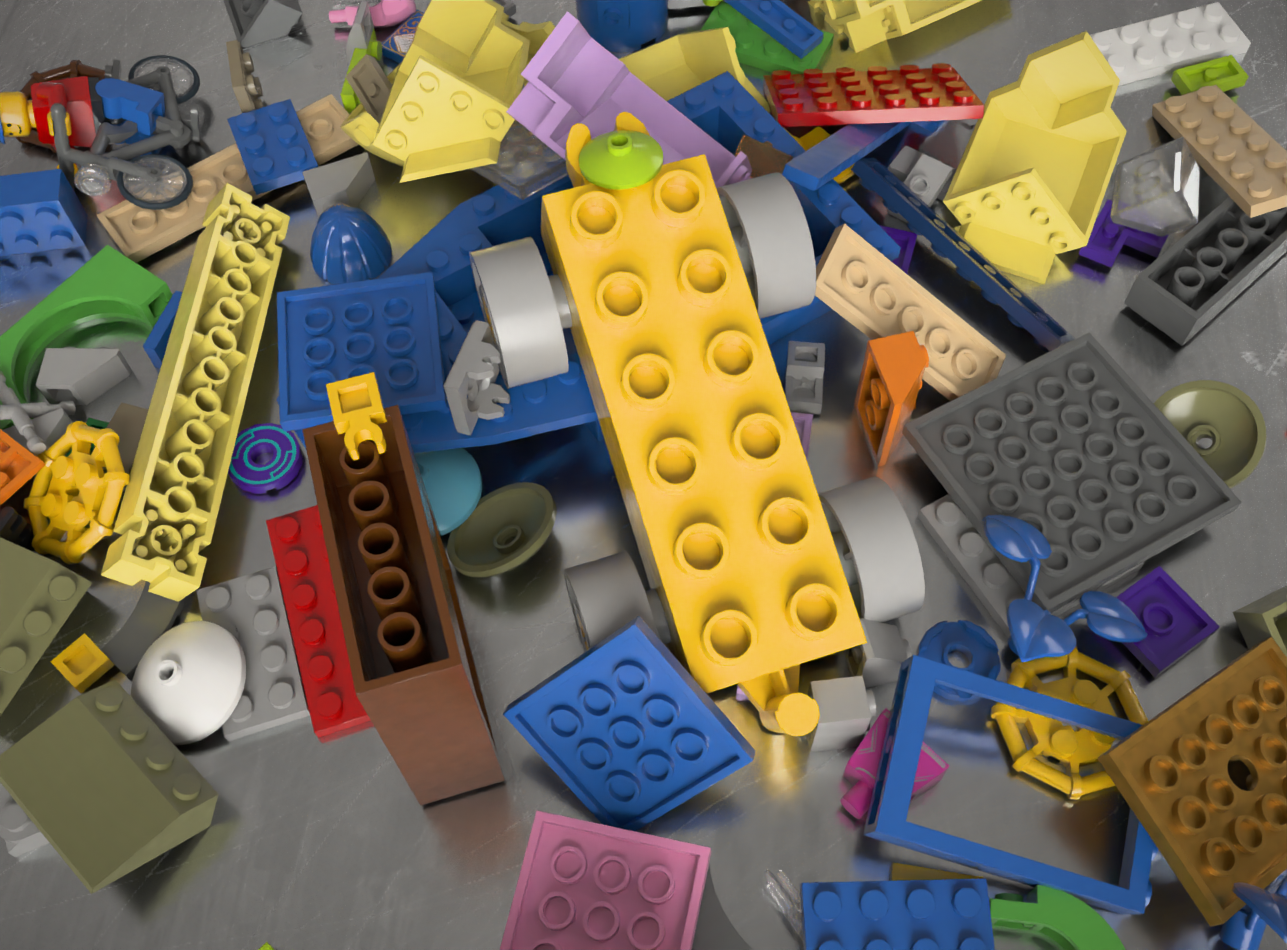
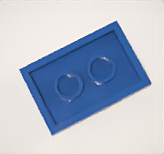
M291 99L227 118L256 195L304 180L303 171L318 167Z

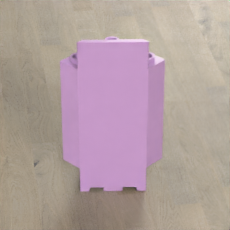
M566 12L521 73L528 83L506 111L564 160H566V142L573 125L577 123L586 125L592 140L601 134L614 131L617 115L621 112H628L644 124L649 135L661 146L663 165L705 154L716 188L751 179L750 173L752 169L747 155L740 151L735 157L633 75L623 62L591 38L580 21L569 12Z

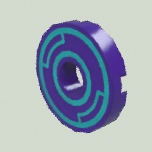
M273 423L253 425L242 430L237 435L228 474L233 483L243 491L263 494L267 493L266 490L273 488L279 490L287 486L297 476L302 466L303 455L301 447L294 433L283 431L281 425ZM261 454H273L269 462L260 465L255 464L257 457Z

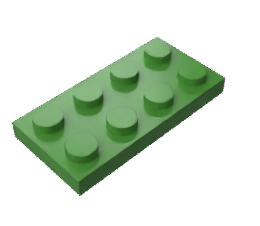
M724 1L715 6L701 29L702 31L728 27L730 34L735 40V52L738 62L771 73L776 70H787L791 74H804L806 69H819L833 44L834 34L820 30L824 33L821 43L804 58L800 59Z

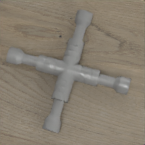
M0 370V400L3 404L0 405V420L12 419L19 433L28 440L27 447L31 453L40 454L44 452L46 444L41 437L35 434V426L30 418H36L61 408L65 410L68 416L74 415L76 410L74 402L62 401L59 404L47 405L45 402L20 403L13 389L7 387L5 383L6 377Z

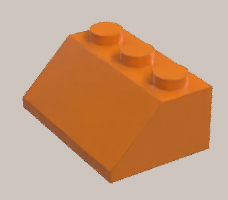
M914 331L868 340L854 407L878 467L886 465L902 438L903 427L910 422L912 412L916 409V398L918 391L922 388L923 374L925 368L929 365L928 352L924 345H919Z

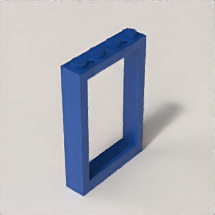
M912 655L902 662L863 835L1031 887L1042 885L1058 889L1073 895L1086 904L1122 915L1144 914L1145 907L1149 904L1152 896V884L1149 881L1151 861L1155 859L1158 848L1131 808L1119 886L906 821L935 683L1120 740L1126 738L1142 725L917 655Z

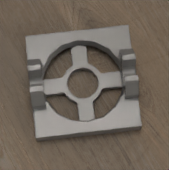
M478 320L473 322L443 385L457 432L470 436L478 418L490 420L504 416V408L495 403H510L509 394L500 385L494 384L500 371L498 363H501L502 358L501 354L494 347L490 324Z

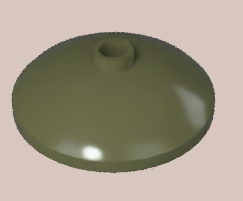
M1197 380L1180 384L1170 389L1153 403L1230 489L1247 479L1260 463L1267 440L1265 421L1256 403L1242 390L1220 381ZM1202 438L1212 440V445L1207 449L1199 448L1197 443Z
M529 482L507 485L487 494L479 500L469 518L451 532L447 544L449 560L459 572L471 577L497 576L522 565L539 551L553 529L557 515V507L553 497L543 486Z

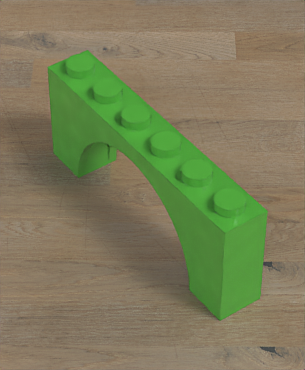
M106 245L0 336V370L6 377L5 383L7 387L13 389L20 403H29L27 398V381L30 370L38 355L57 336L76 325L94 319L123 317L138 320L153 327L173 295L167 283L111 246ZM12 419L0 420L1 430L15 426Z

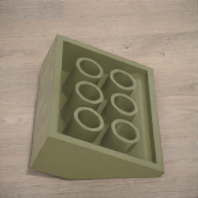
M1 537L0 718L92 584L89 580L61 564Z
M116 679L77 696L0 755V783L91 894L210 827L219 795Z

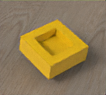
M85 633L50 661L80 693L84 692L115 665Z

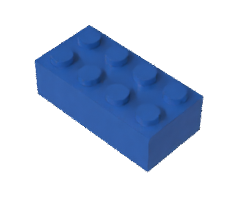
M62 169L0 176V256L85 246L88 215Z

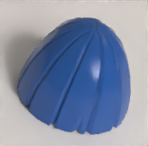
M337 203L321 213L316 222L311 240L310 258L317 275L323 280L328 279L331 284L373 279L385 270L384 266H388L392 258V247L386 233L369 214L360 208L351 207L345 203Z

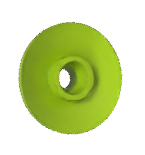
M618 130L601 134L590 140L582 148L579 155V167L582 175L594 185L607 189L620 190L643 185L652 180L660 172L663 165V151L659 143L644 133L630 130Z

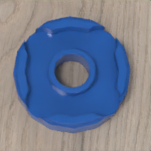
M970 621L938 622L925 632L918 645L916 655L955 667L949 662L947 654L958 651L965 654L969 660V666L959 669L995 680L1001 671V661L998 655L999 649L995 640L985 629ZM938 683L934 685L933 692L948 700L964 702L980 698V696Z

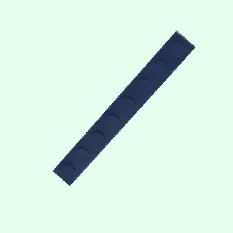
M861 158L854 164L851 170L860 177L858 181L864 188L876 192L883 198L882 203L887 209L894 213H899L907 220L906 225L912 232L920 236L923 235L932 243L931 248L936 254L952 261L957 266L955 269L961 277L975 282L982 289L981 294L985 299L993 304H999L1007 312L1006 316L1010 322L1017 327L1025 328L1033 335V342L1040 349L1050 352L1075 339L876 158Z

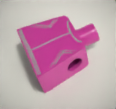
M887 708L882 711L851 756L843 773L844 777L853 787L840 801L843 807L857 819H860L869 810L890 711ZM922 742L910 803L935 786L949 768V765L924 742Z

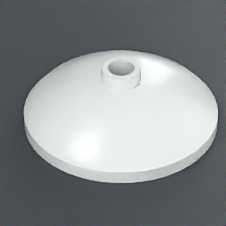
M192 621L180 624L161 635L145 652L133 677L131 697L174 745L197 742L222 726L230 717L241 698L246 680V660L243 649L232 633L215 623Z

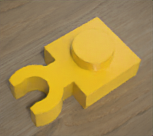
M374 372L326 384L334 424L338 434L346 433L344 442L350 457L353 460L360 459L358 446L365 440L374 441L379 454L385 453L386 442L382 430L377 424L385 423L387 419Z

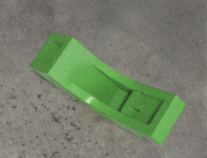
M1036 885L1026 895L1027 902H1023L1021 895L1012 893H999L995 895V899H989L992 928L1034 933L1050 940L1060 950H1126L1115 931L1103 917L1085 902L1064 891Z

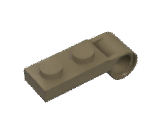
M366 54L347 74L346 79L367 113L380 123L392 84L375 57Z

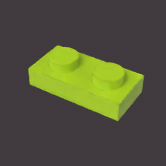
M1229 55L1177 69L1174 71L1171 81L1179 92L1184 95L1205 86L1216 85L1223 92L1242 87L1249 76L1235 58Z

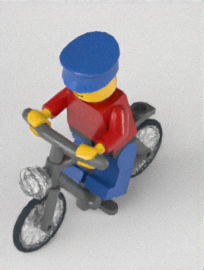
M167 55L146 57L135 63L130 69L128 80L122 81L121 60L114 59L113 65H105V79L100 81L99 77L81 76L34 83L30 86L32 100H27L25 94L19 91L0 92V143L6 144L4 137L29 136L32 128H37L39 141L43 144H50L57 152L59 163L57 169H62L73 189L78 188L81 192L90 196L103 195L110 190L112 179L117 181L118 189L126 200L136 206L151 210L172 208L182 203L190 195L193 179L189 170L184 164L174 158L158 155L161 149L168 145L176 149L183 148L191 140L190 130H192V141L200 142L198 104H191V116L180 115L178 104L194 97L200 86V78L197 71L186 61ZM108 144H129L105 153ZM75 146L91 148L90 151L83 152L75 149ZM77 164L81 165V168L79 170L77 168Z

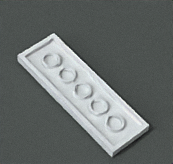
M1219 2L1090 35L1119 78L1118 86L1167 74L1180 68L1217 58L1243 54L1247 52L1251 44Z

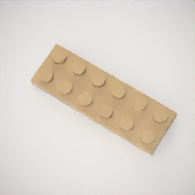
M1205 86L1197 91L1181 96H1173L1152 105V116L1250 218L1287 207V151L1218 86Z
M846 224L835 228L816 267V297L872 340L914 331L919 345L925 346L929 357V365L925 368L922 379L950 401L998 377L1006 357L1004 352Z

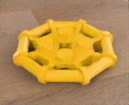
M83 421L73 422L67 426L66 433L47 450L37 456L45 463V466L36 473L29 498L24 499L23 506L29 513L34 535L32 546L37 553L54 555L69 565L81 562L85 557V553L103 537L113 534L115 527L113 522L124 486L130 483V475L125 473L118 448L120 438L114 430L90 427ZM91 443H93L96 447L90 455ZM72 449V453L68 457L64 456ZM103 467H106L107 473L105 474L103 471ZM66 531H68L67 541L62 542L61 539L63 538Z
M1077 647L1065 656L1043 657L1028 662H1021L1020 658H1018L1011 664L1012 672L1006 682L1008 684L1024 688L1025 685L1030 691L1115 717L1117 716L1108 697L1116 692L1129 721L1141 725L1148 722L1147 716L1129 681L1131 676L1125 670L1120 672L1079 652ZM1063 667V679L1043 683L1036 676V674ZM1076 669L1108 685L1099 690L1093 682L1077 679ZM1000 702L991 707V717L998 723L1014 762L1012 767L1017 773L1020 771L1027 773L1067 794V798L1070 800H1079L1082 795L1116 786L1106 770L1083 777L1079 774L1080 766L1098 762L1097 757L1109 750L1116 738L1078 727L1079 731H1074L1069 725L1063 726L1061 721L1017 709ZM1016 723L1025 724L1034 745L1030 750H1027ZM1043 755L1047 758L1052 756L1060 760L1059 764L1066 767V774L1036 758Z

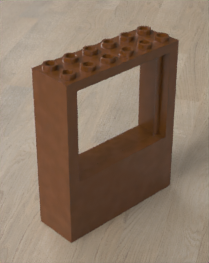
M394 405L384 408L387 422L377 424L382 430L386 442L385 453L379 454L375 442L365 440L358 446L360 459L353 460L344 442L346 433L338 434L334 421L302 429L356 696L419 804L424 805L498 783L505 779L449 559L399 406Z

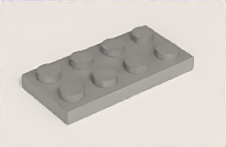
M276 566L196 590L202 621L215 623L232 633L240 643L246 660L244 689L236 708L222 725L224 737L228 741H232L310 716Z

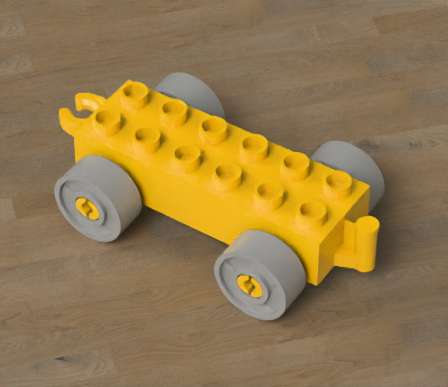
M621 112L617 115L614 131L630 130L650 136L644 124L631 113ZM577 123L571 127L565 150L566 168L574 188L542 196L541 236L554 275H547L539 250L531 236L469 252L484 320L490 324L494 347L501 354L502 361L498 365L508 389L567 373L569 370L568 355L562 329H571L651 587L649 590H644L636 567L627 551L564 569L567 593L584 653L637 616H640L663 644L668 643L670 652L706 693L737 684L757 708L763 726L769 731L792 736L806 735L813 731L818 724L820 712L814 698L811 699L806 694L798 692L800 664L867 643L860 618L885 622L919 611L924 602L925 582L918 545L908 517L897 496L884 480L879 477H870L817 493L760 322L762 318L808 306L814 299L816 291V264L805 214L793 187L778 172L716 188L705 154L664 164L660 172L652 180L634 188L619 190L599 187L589 182L580 171L579 155L582 148L591 140V135L586 125Z

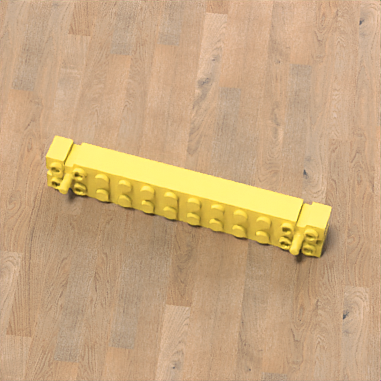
M228 183L209 202L202 223L206 228L198 237L130 472V483L126 486L113 532L122 536L109 546L101 575L131 586L141 579L150 582L148 592L175 601H181L201 585L207 558L198 555V553L211 544L283 249L278 245L285 239L290 221V216L267 204L262 208L255 206L251 203L253 196Z

